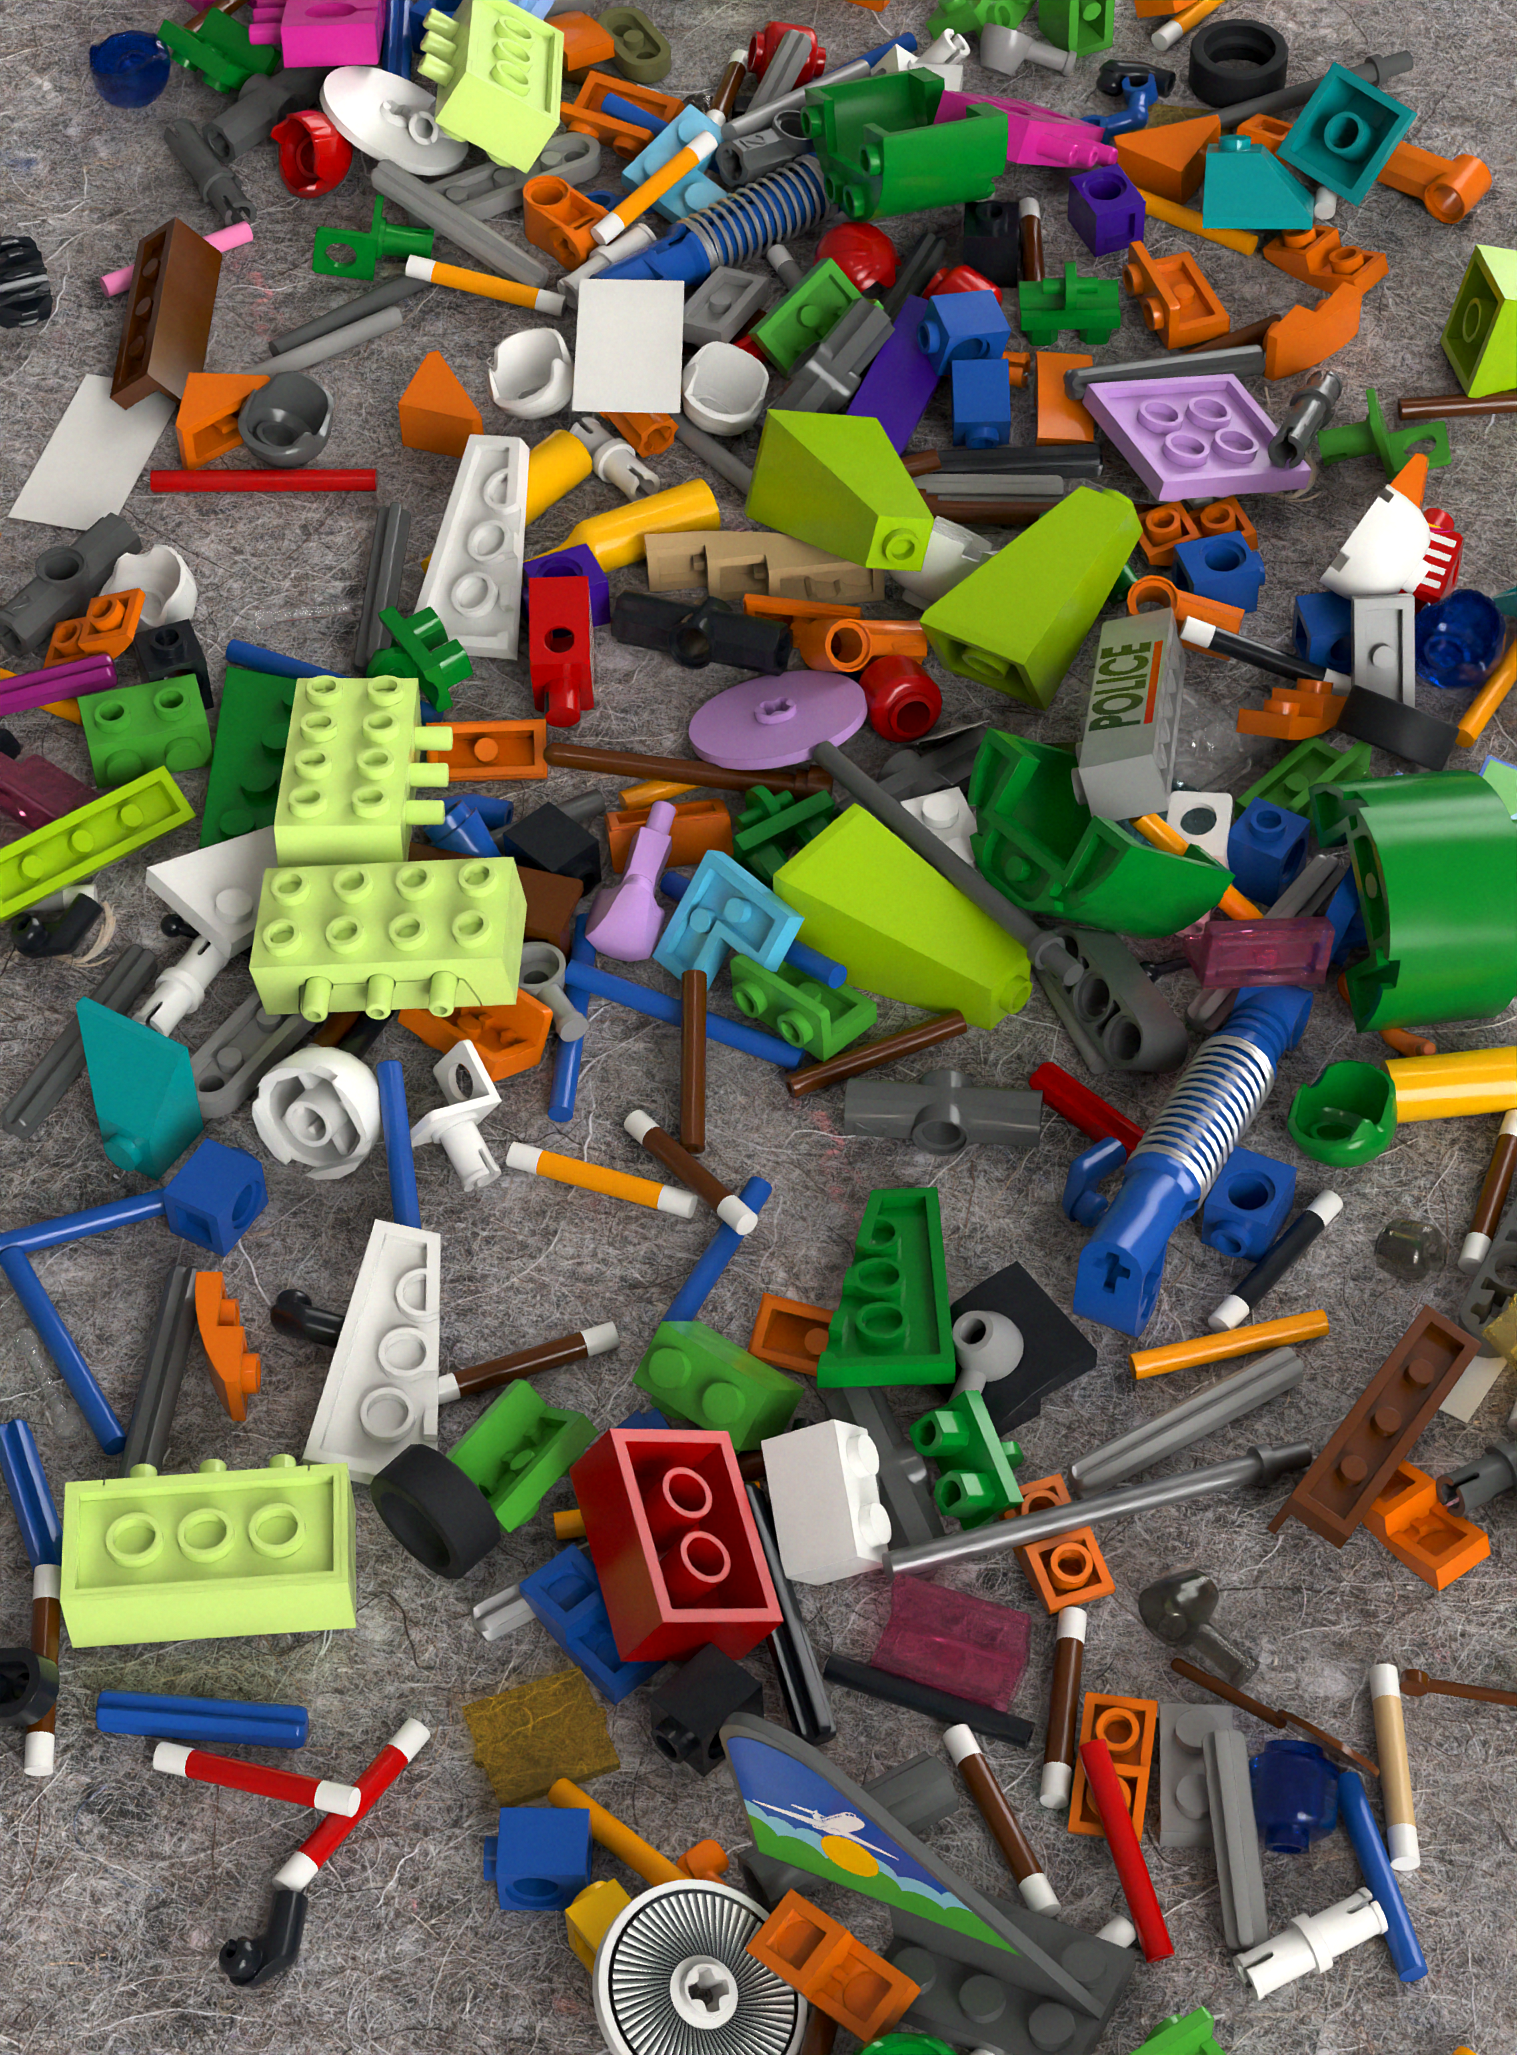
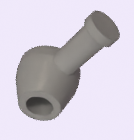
M984 24L980 39V67L1003 76L1011 77L1025 59L1060 71L1061 75L1070 76L1077 52L1072 50L1067 52L1035 41L1023 33L1000 25Z
M524 943L518 987L552 1010V1021L556 1025V1032L563 1041L573 1042L578 1040L587 1032L589 1022L581 1012H577L563 992L566 961L563 953L549 943Z
M969 1311L960 1316L955 1322L952 1331L954 1353L962 1370L948 1403L964 1390H979L981 1394L986 1382L1002 1379L1017 1367L1023 1354V1337L1018 1327L1006 1316L994 1311ZM986 1328L983 1339L976 1344H970L973 1334L980 1329Z

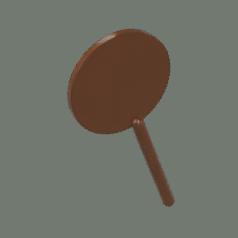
M1175 1658L1171 1661L1170 1666L1174 1672L1277 1729L1289 1728L1317 1748L1365 1775L1377 1778L1381 1772L1376 1765L1364 1756L1298 1716L1282 1709L1275 1711L1180 1658Z

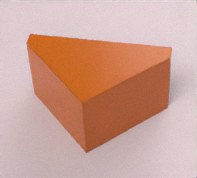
M1216 114L1114 136V148L1118 150L1116 163L1119 164L1134 186L1184 206L1205 179L1208 144H1218L1219 137L1221 136L1219 116Z
M436 350L427 353L398 402L402 444L406 447L462 459L469 435H484L482 416L440 352Z
M189 372L175 424L182 467L185 470H196L244 443L238 429V417L242 403L246 401L254 389L260 390L271 378L267 375Z

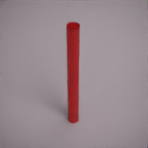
M377 469L151 470L150 487L152 493L377 491L378 473Z

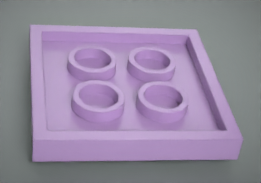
M1233 373L1087 384L1082 401L1083 405L1158 501L1177 502L1190 498L1213 496L1225 498L1237 494L1261 492L1273 494L1284 490L1306 489L1312 469L1304 460L1298 466L1290 469L1289 461L1291 458L1287 460L1284 468L1278 467L1271 461L1268 454V446L1279 429Z

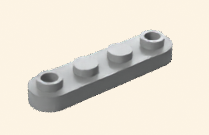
M580 132L566 133L549 139L527 174L514 166L506 168L494 161H490L428 186L481 221L523 205L524 185L530 179L537 176H557L564 179L570 186L584 183L593 178L601 169L600 144L596 138L589 134ZM407 210L410 226L426 229L432 228ZM434 229V238L444 236Z
M256 988L190 1058L202 1118L222 1117L238 1108L258 1086L262 1077L279 1063L317 1022L305 1019L301 1011L300 1014L267 1015Z

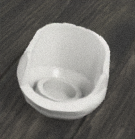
M552 328L527 329L506 337L494 349L493 369H487V390L493 402L504 413L520 419L537 420L555 414L568 403L573 395L575 363L561 334Z
M719 341L704 345L681 373V395L684 413L702 431L718 436H733L743 433L752 427L761 413L769 381L766 368L753 355L743 349H739L735 345Z
M154 544L152 550L145 554L134 555L125 553L117 559L113 574L103 586L99 596L140 588L146 594L135 633L185 619H192L198 596L196 583L188 566L176 550L168 547V545Z

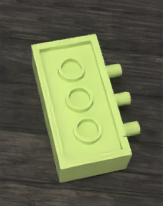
M462 0L452 18L434 8L430 9L423 21V27L429 31L425 34L420 44V49L425 51L426 54L421 59L417 70L422 75L438 83L434 122L439 124L442 131L452 139L459 142L469 141L485 150L487 155L497 164L506 168L514 166L527 174L560 124L564 32L508 0Z
M329 675L314 678H297L274 821L278 868L408 862L412 825L444 824V801L415 800L417 787L448 786V764L420 763L421 751L452 750L453 730L450 726H422L418 678H397L390 675H382L375 678H336Z
M514 857L265 868L249 970L266 1014H300L301 1011L303 1017L308 1021L321 1022L326 1019L328 1012L365 1011L370 1018L381 1020L387 1018L391 1010L428 1008L433 1015L446 1017L453 1013L454 1007L481 1006V1003L482 1006L516 1005L527 902Z
M277 1454L269 1460V1468L227 1471V1466L222 1460L207 1459L200 1464L199 1473L157 1476V1470L154 1466L150 1464H137L130 1469V1478L106 1479L105 1484L103 1480L65 1482L60 1605L72 1647L81 1648L356 1628V1509L348 1464L309 1465L308 1471V1465L296 1466V1460L291 1455Z

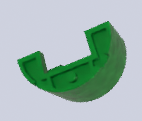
M920 67L804 89L806 106L802 107L800 111L801 127L805 137L813 139L817 158L824 174L826 198L831 205L838 204L851 220L863 223L989 198L996 191L995 185L991 180L992 177L1001 176L1004 172L1008 146V114L987 102L967 105L966 119L933 125L943 90H945V82L943 77L931 70Z
M988 727L977 752L969 784L967 805L976 808L977 833L975 832L970 835L969 838L974 857L984 878L1015 906L1132 938L1156 939L1184 930L1220 903L1236 875L1199 845L1190 843L1183 856L1140 844L1110 819L1096 815L1092 818L1089 805L1080 806L1074 794L1071 770L1072 768L1079 767L1075 753Z
M1463 769L1325 782L1308 787L1320 849L1342 847L1348 843L1370 951L1369 958L1345 971L1357 1034L1395 1028L1493 1018L1502 1013L1512 999L1517 997V820L1511 818L1505 804L1493 787L1483 777Z

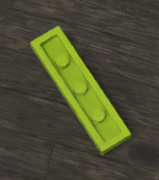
M163 765L1 848L0 923L189 825L197 815L166 767Z

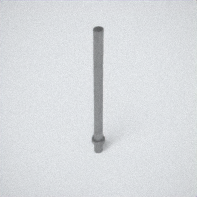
M1304 1440L1270 1448L1265 1443L1254 1445L1248 1448L1247 1454L1244 1456L884 1552L882 1554L883 1568L887 1578L895 1580L1255 1482L1259 1487L1271 1485L1277 1482L1278 1475L1310 1467L1312 1464L1311 1451Z

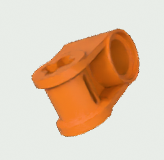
M537 176L530 179L523 188L524 232L526 239L531 244L540 247L554 257L565 269L571 272L575 271L587 261L590 253L600 245L594 240L590 230L610 212L603 206L592 202L572 188L564 179L557 176ZM620 233L614 239H612L607 244V246H609L611 243L617 240L620 237Z

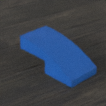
M573 1543L519 1584L520 1594L544 1627L578 1668L614 1705L668 1664V1661H620L595 1565Z

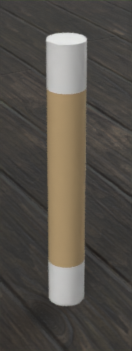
M1378 1664L1369 1669V1681L1379 1768L1381 1770L1380 1777L1390 1864L1395 1870L1409 1871L1416 1869L1420 1865V1855L1398 1671L1394 1665Z

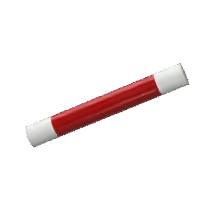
M408 1718L353 1783L352 1787L359 1788L361 1792L360 1805L353 1817L329 1812L272 1879V1884L278 1891H302L431 1737L430 1732L421 1722Z
M164 1741L159 1743L153 1757L154 1769L348 1817H353L360 1805L361 1792L356 1787Z

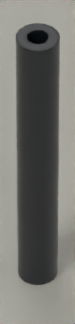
M831 1653L824 1669L823 1680L952 1725L967 1724L972 1732L1024 1750L1028 1748L1034 1732L1035 1722L836 1653Z

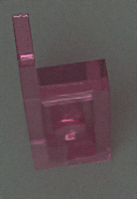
M0 752V812L32 833L103 797L38 754L31 755L19 764Z
M1327 916L1205 922L1203 934H1188L1184 936L1182 950L1202 989L1324 984L1335 929Z
M899 1573L896 1575L891 1586V1616L871 1659V1666L1009 1713L1030 1662L1032 1618L1027 1613Z

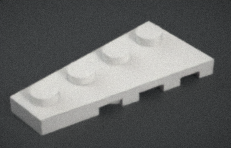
M469 435L414 614L431 606L444 625L449 639L448 642L457 639L468 656L517 660L530 448L521 437Z
M274 825L147 867L145 884L229 960L253 945L265 868H278Z
M375 1219L303 1454V1466L308 1465V1471L309 1465L347 1463L351 1481L370 1485L373 1478L409 1445L424 1444L438 1451L440 1233Z

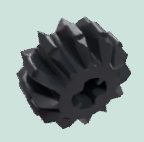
M8 235L0 237V325L7 329L16 327L23 329L35 326L37 322L50 318L53 304L50 293L51 285L48 281L47 268L44 266L42 254L37 249L36 242L30 236Z

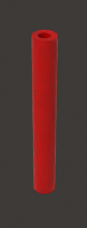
M1097 1739L1084 1743L1077 1749L1146 1963L1165 1960L1174 1956L1175 1952L1106 1740Z

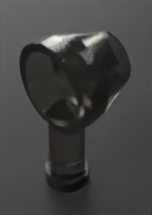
M1189 1569L1161 1577L1146 1587L1139 1595L1138 1608L1144 1624L1158 1640L1176 1649H1184L1192 1644L1230 1678L1228 1682L1237 1690L1250 1680L1261 1663L1252 1655L1248 1657L1210 1623V1619L1219 1602V1593L1214 1582L1205 1573L1197 1569Z

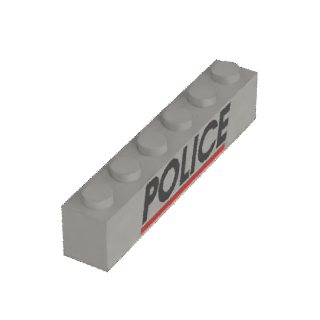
M1172 607L1103 622L1099 645L1092 646L1095 668L1088 670L1091 692L1084 693L1087 716L1080 718L1083 741L1076 743V756L1079 767L1072 768L1071 770L1076 800L1080 806L1089 805L1092 818L1096 815L1115 822L1169 810L1186 668V657L1181 639L1179 638V631Z

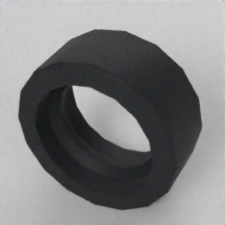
M1235 18L1216 21L1202 28L1192 39L1188 83L1197 97L1206 104L1220 109L1285 89L1289 47L1282 34L1261 22ZM1237 59L1248 60L1261 66L1247 70H1235L1216 65V63Z
M1358 685L1352 686L1335 725V729L1435 772L1443 770L1460 731L1458 727Z
M424 1444L409 1445L373 1478L369 1486L372 1502L394 1537L415 1559L432 1572L446 1579H461L495 1548L501 1539L499 1521L490 1503L476 1484L450 1459Z

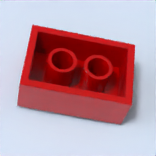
M609 1428L569 1469L621 1662L689 1661L709 1642L714 1644L732 1660H741L784 1622L728 1431Z

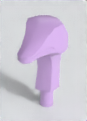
M655 801L651 807L645 827L641 826L633 835L623 874L618 885L613 889H602L593 900L586 921L585 938L597 951L612 959L627 962L649 959L658 944L664 926L665 912L657 905L654 897L656 887L672 851V837L668 836L676 813V808L667 802Z

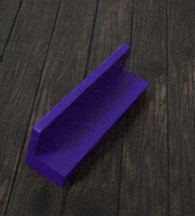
M909 294L893 324L896 330L881 347L846 415L877 418L900 458L943 375L936 376L927 355L920 351L917 344V325L919 321L923 320L929 300Z

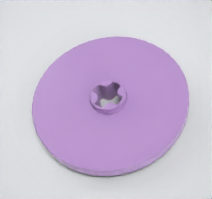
M818 670L783 672L780 676L766 675L740 683L716 695L695 713L690 722L688 732L695 754L707 763L735 770L771 769L813 758L815 748L822 742L829 741L835 747L845 742L858 731L865 721L867 703L861 686L844 675Z

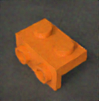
M590 70L574 105L561 101L560 118L567 128L566 133L580 132L589 134L596 138L599 144L611 147L621 157L633 161L655 137L648 129L615 119L602 112L601 105L606 95L611 92L669 124L685 109V106L680 99Z
M1141 240L1129 243L1128 264L1122 267V279L1125 290L1130 297H1136L1142 307L1143 317L1150 331L1156 330L1167 350L1201 343L1229 334L1230 317L1189 251L1152 260Z
M518 987L516 1005L482 1006L481 1003V1006L454 1007L453 1013L446 1017L435 1016L428 1008L400 1009L397 1022L418 1035L423 1043L440 1050L444 1054H447L459 1041L471 1040L492 1083L540 1064L553 1012L548 1006Z

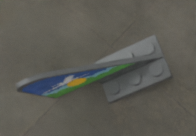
M735 1712L727 1717L719 1731V1737L755 1852L889 1905L894 1938L886 1950L883 1959L912 1979L921 1989L899 2021L971 2051L983 2049L994 2055H1092L1136 1967L1134 1951L971 1887L850 1777L813 1746L786 1729L753 1714Z

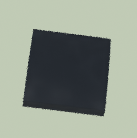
M1018 1261L995 1273L950 1306L952 1331L958 1318L969 1311H994L1010 1319L1022 1334L1024 1348L1017 1367L1002 1379L986 1382L981 1393L998 1438L1040 1415L1041 1398L1096 1367L1097 1350ZM986 1328L976 1331L971 1338L970 1344L980 1342L985 1336ZM956 1357L955 1383L932 1384L947 1402L962 1370Z

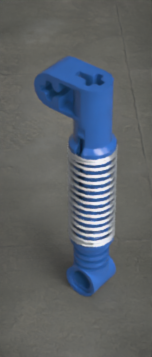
M809 152L797 157L793 163H786L783 168H777L774 173H767L764 178H757L755 183H748L745 188H738L735 193H729L726 198H719L716 203H709L706 209L700 208L696 214H689L687 218L677 220L669 226L664 237L592 274L588 279L684 281V288L689 285L701 287L719 265L738 269L741 264H747L751 259H757L760 254H766L772 246L785 244L789 239H794L798 234L805 233L808 229L814 228L818 223H824L826 220L833 218L842 210L838 204L831 205L828 202L824 190V174L821 170L816 152Z
M1254 971L1249 972L1237 994L1232 1014L1227 1024L1223 1027L1222 1031L1214 1033L1201 1044L1192 1062L1188 1064L1181 1079L1178 1080L1170 1096L1155 1116L1153 1123L1149 1125L1147 1132L1144 1133L1136 1149L1128 1158L1123 1170L1125 1177L1122 1180V1188L1118 1191L1115 1199L1080 1254L1073 1300L1074 1315L1135 1338L1140 1337L1152 1316L1159 1296L1168 1240L1179 1223L1193 1216L1200 1208L1209 1190L1212 1189L1214 1182L1218 1179L1235 1145H1239L1264 1101H1266L1277 1078L1276 1064L1285 1050L1291 1052L1297 1047L1304 1033L1313 1005L1314 995L1312 991Z

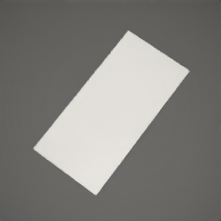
M580 279L572 411L680 413L684 281Z
M86 374L7 517L87 531L101 517H106L110 512L118 516L177 404L157 390L125 410L110 399L113 378Z

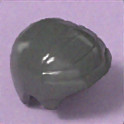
M297 371L276 373L260 390L254 389L246 401L242 403L238 417V429L243 442L254 456L270 465L296 467L316 458L329 440L333 425V397L321 383L317 382L310 375H304Z

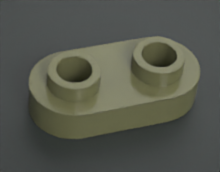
M615 7L604 11L598 17L597 22L614 39L615 57L610 59L625 77L639 84H652L669 74L672 68L671 46L642 11L632 7Z

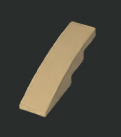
M692 531L644 535L649 593L707 586L708 596H714L723 601L744 599L745 593L838 605L885 600V569L864 568L787 534L745 531Z

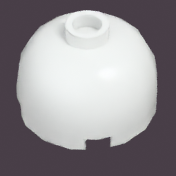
M1387 484L1319 582L1351 601V596L1398 594L1401 589L1413 594L1432 567V565L1423 560L1431 539L1429 525L1421 510L1406 496Z
M936 516L921 572L888 570L893 580L905 588L902 599L926 611L999 551H991L993 544L983 537L947 519Z
M333 1047L301 1049L277 1063L262 1077L257 1086L259 1087V1097L252 1103V1117L259 1137L274 1157L285 1165L294 1159L316 1167L305 1174V1176L316 1180L339 1179L356 1170L368 1157L383 1132L377 1078L367 1065L351 1053Z

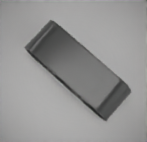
M1062 925L1053 928L1052 931L1064 940L1065 950L1084 966V973L1080 980L1071 986L1065 985L1048 969H1044L1045 975L1105 1060L1116 1069L1169 1074L1181 1067L1188 1051L1187 1032L1182 1022L1123 941L1114 932Z

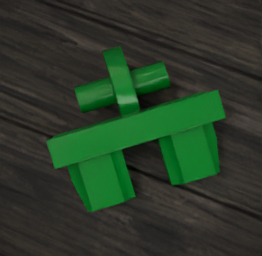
M1064 261L1063 277L1042 278V281L1019 282L1021 330H1026L1031 346H1051L1054 342L1058 341V330L1079 329V340L1086 345H1106L1109 342L1112 329L1120 328L1121 311L1119 307L1118 279L1098 280V277H1077L1076 261Z
M393 605L377 613L381 623L393 639L390 648H380L372 654V661L368 665L366 677L375 678L382 675H390L397 678H418L419 690L438 714L454 706L448 688L474 675L465 649L457 639L448 642L449 639L444 625L431 606L406 619H403Z
M756 785L745 792L747 810L734 818L736 826L741 833L733 837L734 854L729 857L767 888L773 890V874L789 861L784 851L797 845L799 850H802L832 823L829 818L836 803L826 789L795 804L794 798L788 790L775 796L763 785Z
M964 1390L945 1406L929 1411L910 1426L909 1434L917 1453H922L924 1456H934L942 1475L936 1481L933 1493L941 1514L958 1517L964 1531L988 1525L998 1516L1018 1507L1024 1502L1012 1472L1013 1469L1023 1462V1452L1017 1442L1008 1441L1000 1443L979 1390Z

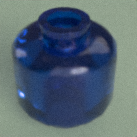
M1287 1739L1266 1742L1264 1744V1751L1254 1754L1248 1760L1257 1835L1265 1838L1264 1847L1269 1851L1289 1855L1306 1854L1309 1852L1310 1842L1326 1839L1336 1830L1340 1789L1338 1768L1332 1761L1323 1757L1322 1747L1316 1744Z

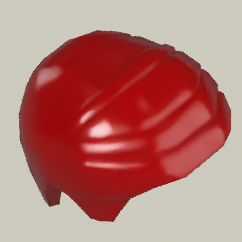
M309 109L286 114L287 118L274 126L270 133V137L279 142L278 157L281 178L289 192L298 198L308 200L320 197L337 187L347 175L353 159L352 143L337 131L335 125L324 112Z
M848 221L834 226L825 233L816 247L812 268L822 258L831 257L861 293L875 282L891 288L896 282L895 264L901 266L902 263L892 240L879 227L867 222Z

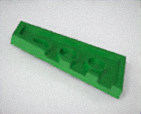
M227 666L199 849L274 825L297 679Z
M938 1187L872 1189L856 1238L855 1256L851 1267L847 1268L842 1284V1298L838 1311H834L829 1326L827 1347L825 1352H821L817 1365V1388L894 1385L921 1386L955 1383V1353Z

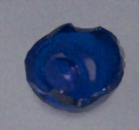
M129 30L112 34L98 45H91L90 76L96 91L106 102L122 109H139L153 103L163 93L170 77L171 59L167 43L157 34L141 30Z
M1456 589L1438 602L1427 603L1415 614V673L1425 683L1446 690L1469 688L1484 682L1500 664L1505 651L1506 624L1500 608L1496 607V602L1491 597L1485 596L1484 593L1478 590Z

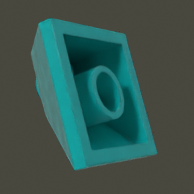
M1334 61L1275 154L1358 207L1418 114Z
M1224 135L1219 137L1218 144H1208L1202 228L1312 229L1315 198L1263 144H1251V137L1246 135Z
M83 996L76 1003V1010L105 1154L119 1168L126 1171L136 1170L158 1181L204 1130L188 1047Z

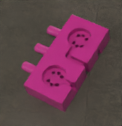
M257 0V8L253 9V24H250L248 28L249 42L251 45L282 44L284 68L378 64L385 28L386 0Z
M943 90L933 125L966 119V106L987 102L1008 114L1006 160L1019 164L1092 170L1094 164L1106 167L1115 164L1117 161L1118 150L1101 143L1105 128L1022 99Z

